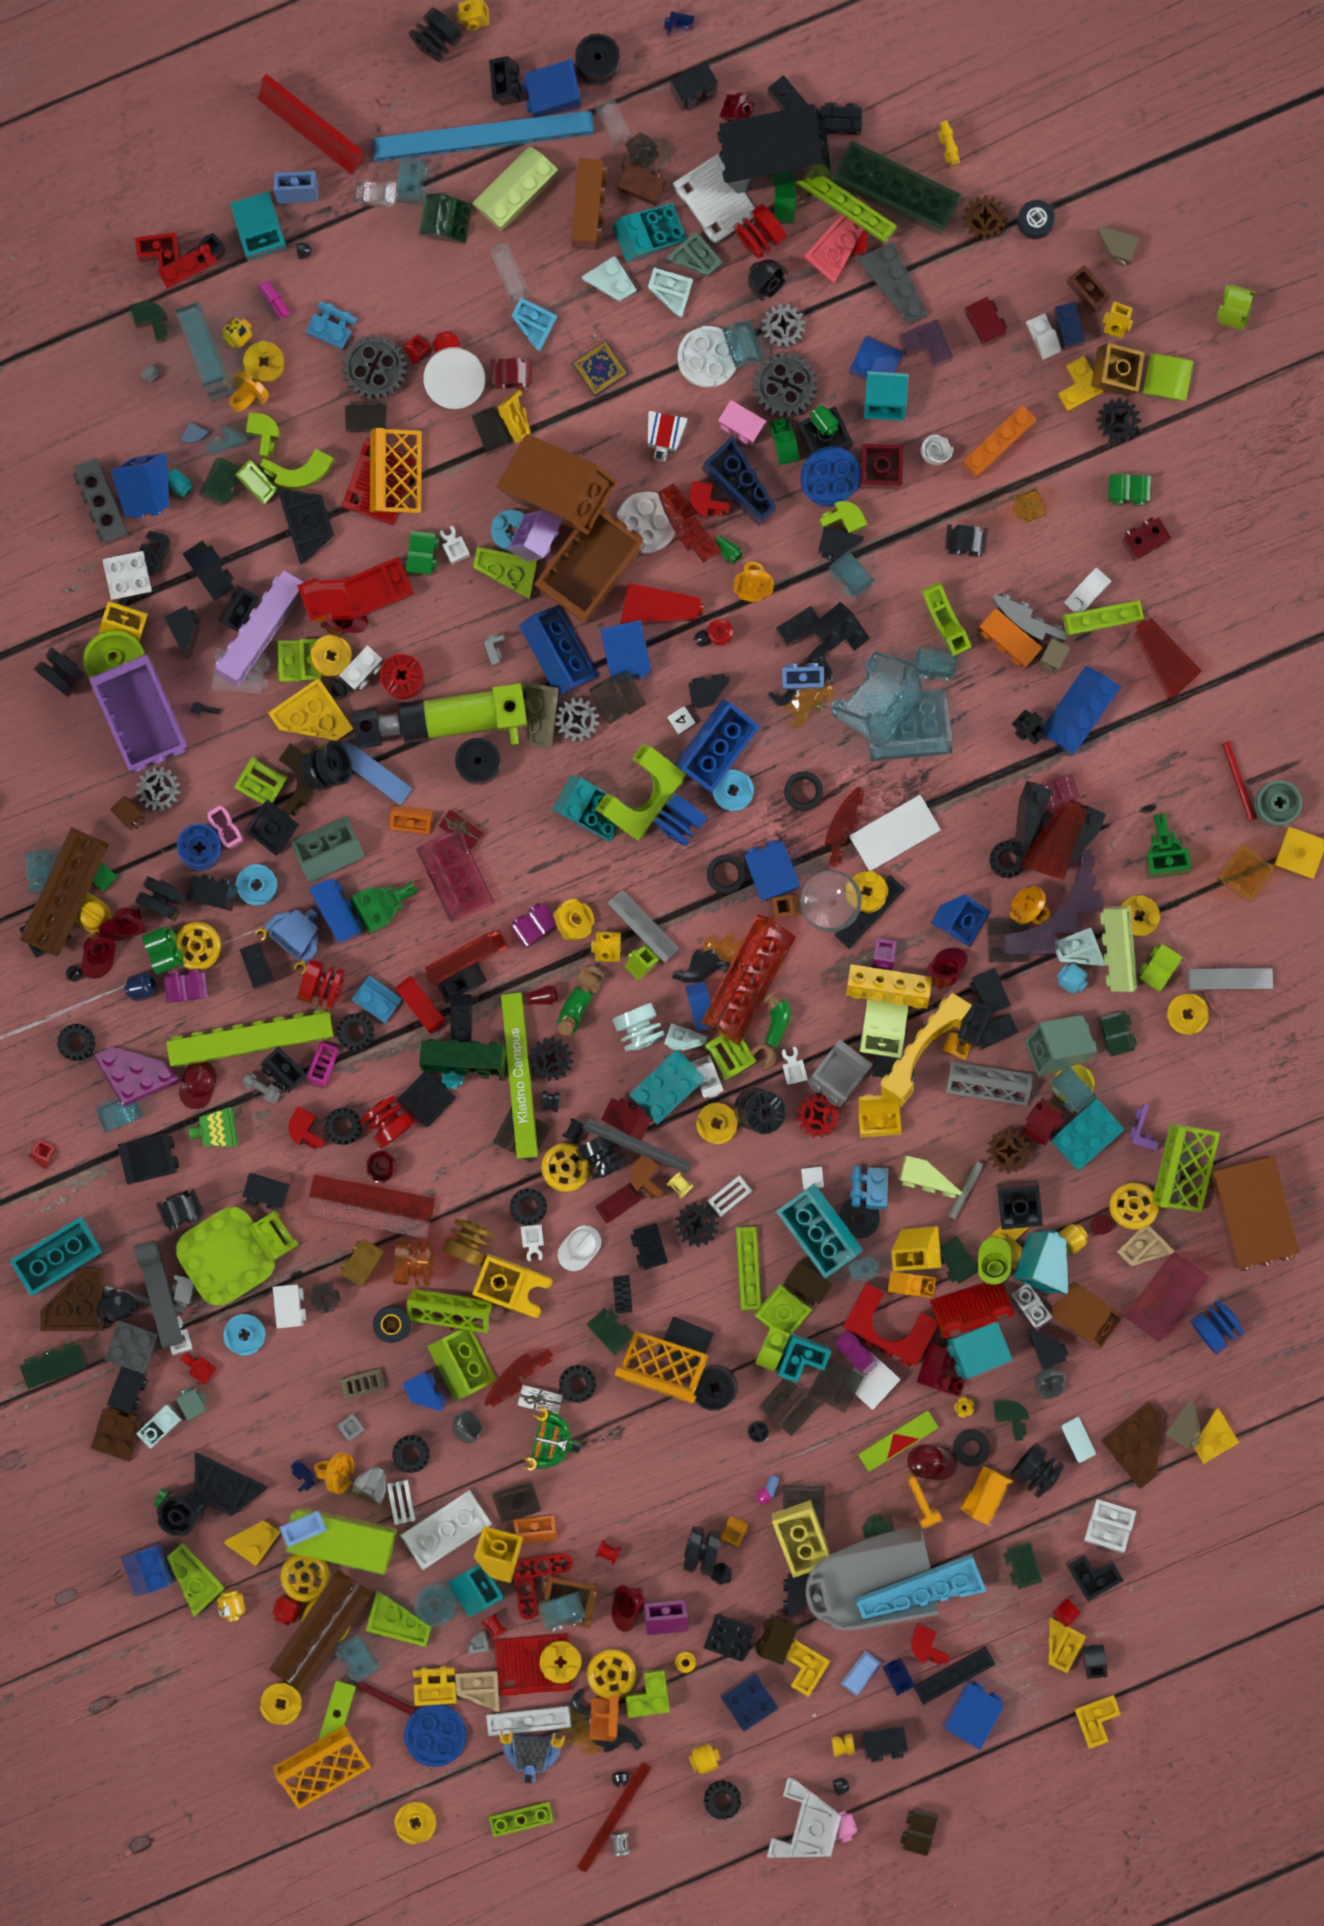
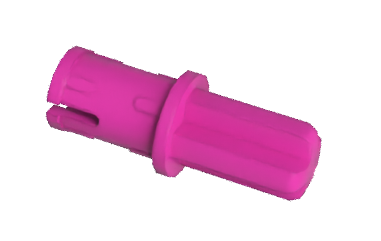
M267 280L258 286L267 299L268 306H272L281 320L287 318L290 315V311L281 300L282 296L277 294L270 281Z

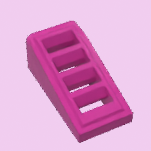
M320 1041L306 1076L307 1083L322 1089L326 1088L340 1048ZM322 1050L333 1053L332 1057L321 1053ZM319 1058H321V1059H324V1060H327V1061H330V1062H329V1064H326V1063L321 1062V1061H318V1060H319ZM318 1066L327 1070L323 1072L315 1068ZM313 1074L323 1077V1080L314 1077Z

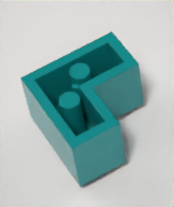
M790 1332L777 1365L776 1373L780 1377L798 1383L805 1364L825 1370L832 1351L828 1345Z

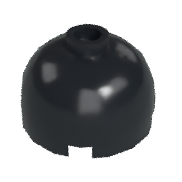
M772 259L755 262L749 270L748 285L751 292L759 300L765 301L764 297H773L785 284L784 276L785 273L788 275V270L781 263Z
M116 1289L105 1292V1297L99 1300L96 1308L100 1325H104L105 1320H108L110 1324L131 1316L130 1312L135 1310V1313L139 1312L134 1297L125 1291L117 1292Z

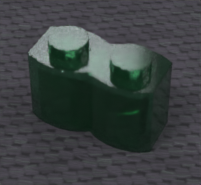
M1123 1010L1098 1017L1109 1057L1135 1050L1134 1046L1137 1045L1134 1033L1131 1034L1129 1026L1132 1025L1129 1014H1125Z
M958 1236L940 1246L941 1265L945 1264L949 1271L946 1274L952 1283L956 1281L957 1284H960L978 1272V1267Z
M604 1307L586 1325L616 1356L633 1340L631 1336L633 1331L626 1324L622 1326L617 1321L619 1316L612 1308L608 1311Z

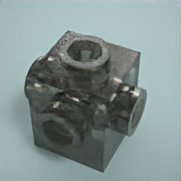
M641 132L624 144L630 153L628 155L630 161L643 168L651 166L655 159L660 156L656 150L658 146L655 141Z
M334 1281L312 1286L313 1295H310L312 1307H316L317 1311L322 1310V1314L335 1311L334 1307L339 1306L338 1302L341 1301L339 1289L335 1290ZM324 1294L329 1297L327 1302L323 1300Z

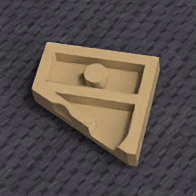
M1150 1226L1139 1229L1117 1251L1131 1267L1175 1252Z
M497 1670L455 1674L456 1693L458 1696L493 1709V1711H500Z

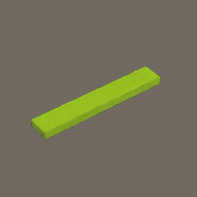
M825 176L795 182L884 244L897 228L894 223Z

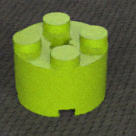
M1227 285L1223 295V303L1225 304H1221L1219 307L1217 322H1220V325L1244 331L1252 309L1251 302L1255 297L1256 291L1235 285Z

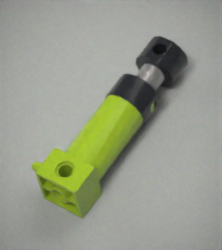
M519 683L492 687L493 691L401 702L399 703L398 713L378 715L377 707L352 710L357 749L382 746V737L389 735H403L404 743L497 729L499 732L509 731L511 744L517 745L519 744L518 730L528 728L522 685ZM508 704L516 706L512 712L505 711V707ZM365 724L372 725L369 732L362 731Z

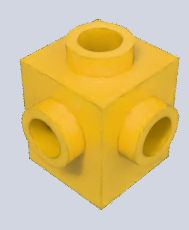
M466 0L465 2L458 3L457 20L466 31L489 26L488 6L483 0Z
M1113 302L1110 312L1106 311L1102 323L1105 324L1103 332L1113 337L1123 338L1125 331L1129 332L1133 320L1130 317L1133 308Z
M596 932V940L591 941V953H595V961L620 962L621 933Z

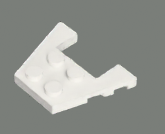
M788 1778L783 1796L802 1802L792 1844L775 1838L772 1839L767 1857L831 1856L841 1815L798 1781Z

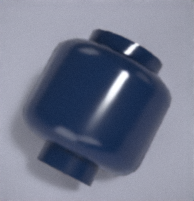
M145 972L128 977L124 986L126 995L136 1002L151 998L157 989L154 977Z

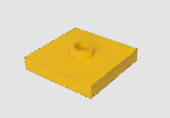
M1289 826L1274 866L1313 880L1324 852V839Z

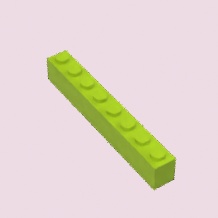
M325 1009L316 1010L310 1016L300 1013L293 1015V1019L285 1020V1017H278L272 1019L273 1022L266 1024L264 1021L252 1022V1026L244 1027V1024L234 1025L232 1030L224 1031V1028L211 1030V1034L205 1035L203 1032L192 1033L191 1037L184 1039L183 1035L171 1037V1041L166 1042L170 1066L178 1067L271 1050L277 1046L282 1048L335 1038L331 1013L326 1012Z

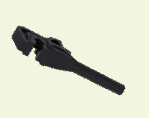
M149 531L145 538L153 541L157 546L161 545L156 552L155 549L148 548L146 544L142 543L140 551H144L148 574L154 576L157 570L162 571V560L171 545V540L165 534ZM131 596L120 598L118 603L126 606Z

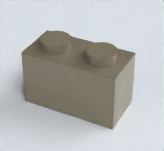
M1051 639L1037 664L1041 667L1040 670L1049 675L1052 673L1056 674L1070 647Z

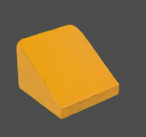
M950 1032L943 1051L966 1060L972 1045L966 1043L964 1047L960 1046L957 1038L959 1034Z
M730 1516L720 1539L739 1547L748 1528V1523Z

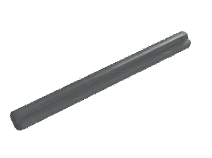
M587 1118L583 1123L584 1130L687 1173L691 1169L690 1161L595 1120Z

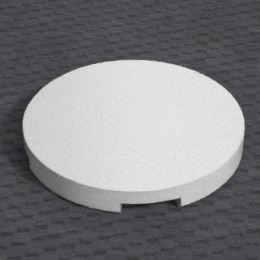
M702 326L688 333L682 339L677 353L678 366L682 375L690 383L702 388H714L726 383L735 373L739 360L738 349L732 337L726 331L714 326Z
M449 347L438 351L428 361L424 370V386L430 398L438 405L449 409H460L471 405L480 397L485 385V371L476 355L459 347Z
M640 492L629 496L621 504L616 515L617 518L628 526L627 530L629 532L635 530L644 538L643 542L646 546L641 553H654L662 550L672 541L677 530V515L673 505L664 496L655 492Z

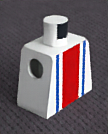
M649 411L648 447L655 449L654 460L666 462L667 452L677 451L687 425V418Z

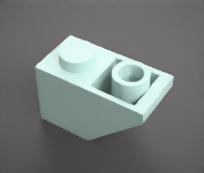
M167 1404L137 1435L151 1449L183 1418L170 1404Z

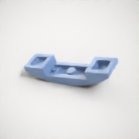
M346 740L343 746L350 756L352 770L401 806L413 789Z

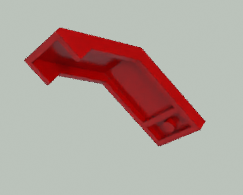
M399 556L346 579L318 581L315 577L297 585L311 622L358 619L414 595Z

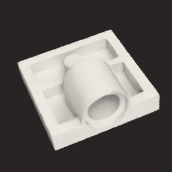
M144 551L102 559L111 600L152 591Z

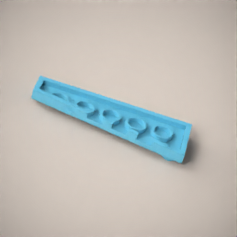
M970 1554L855 1598L862 1618L866 1619L892 1613L893 1611L906 1610L909 1606L918 1604L924 1606L928 1605V1602L936 1600L942 1602L954 1596L960 1595L964 1597L985 1592L986 1589L974 1558Z

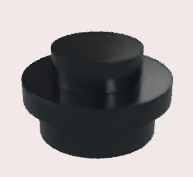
M340 678L332 680L329 684V693L336 699L344 698L349 692L348 684Z

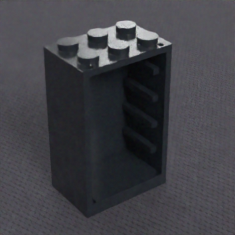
M815 104L719 124L720 131L717 132L719 143H722L720 158L725 166V170L722 172L723 179L737 193L832 174L825 117Z

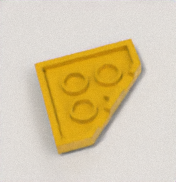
M320 678L268 712L278 729L282 731L338 741L354 730Z

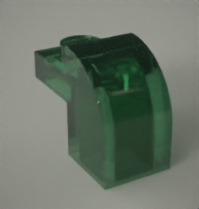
M151 301L131 304L130 309L137 329L152 325L157 343L166 342L165 336L168 335L165 323L161 324V322L169 319L163 308Z
M1011 1399L993 1400L995 1422L1011 1421L1013 1440L1022 1441L1023 1435H1026L1025 1423H1021V1420L1029 1419L1027 1410L1020 1403Z

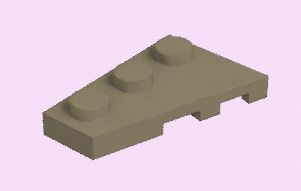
M522 682V689H525L526 693L524 704L525 708H528L529 715L527 726L530 746L552 749L559 688Z

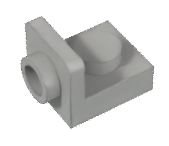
M493 634L486 638L487 641L484 642V646L492 667L500 665L499 659H502L499 647L494 648V645L504 642L503 635Z

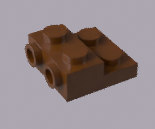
M109 1406L108 1409L102 1410L91 1449L130 1462L139 1438L137 1433L142 1429L144 1422L140 1421V1417L128 1413V1416L120 1414L121 1410Z

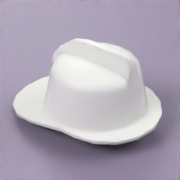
M583 1225L570 1233L558 1249V1260L563 1268L569 1271H578L587 1266L601 1247L602 1240L598 1231L591 1226Z

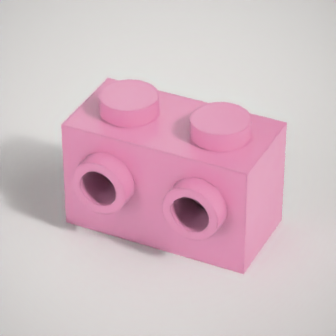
M730 400L718 420V425H720L719 428L727 434L732 432L737 435V440L741 443L753 445L766 425V421Z

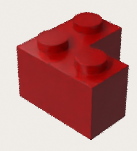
M176 232L135 237L137 258L140 263L158 260L160 269L181 258L179 238Z

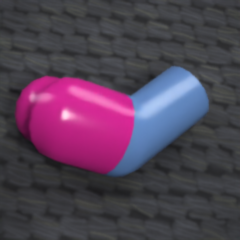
M769 1476L767 1486L757 1493L756 1500L759 1504L764 1505L774 1498L779 1481L778 1477Z

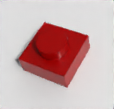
M1068 1598L1064 1599L1052 1611L1065 1628L1071 1625L1081 1614Z

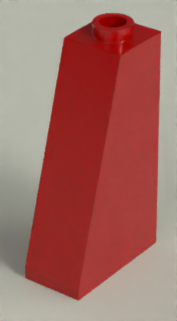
M629 583L620 625L641 620L642 625L697 621V617L702 616L704 604H701V598Z

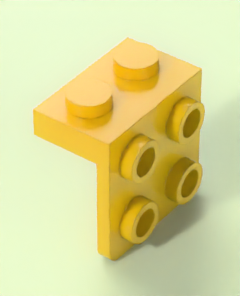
M866 1094L858 1098L860 1138L901 1135L900 1106L884 1095L874 1096Z

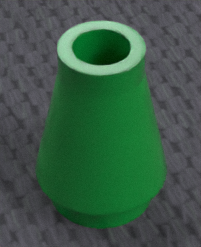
M719 535L713 542V545L727 563L733 565L743 555L741 547L725 539L722 535Z

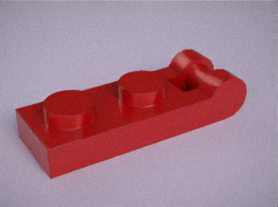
M209 244L202 245L197 250L157 270L167 290L218 263L215 256L213 257L210 253L211 248ZM203 256L205 261L200 264L197 258Z

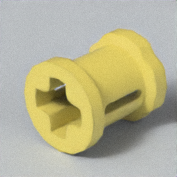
M680 1172L667 1183L668 1186H671L679 1194L680 1199L694 1187L681 1176Z

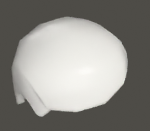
M939 435L927 437L921 446L923 459L933 466L946 463L952 457L954 447L950 446L948 439Z

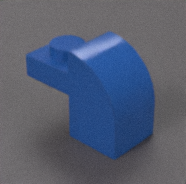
M705 981L685 986L696 1032L716 1028Z

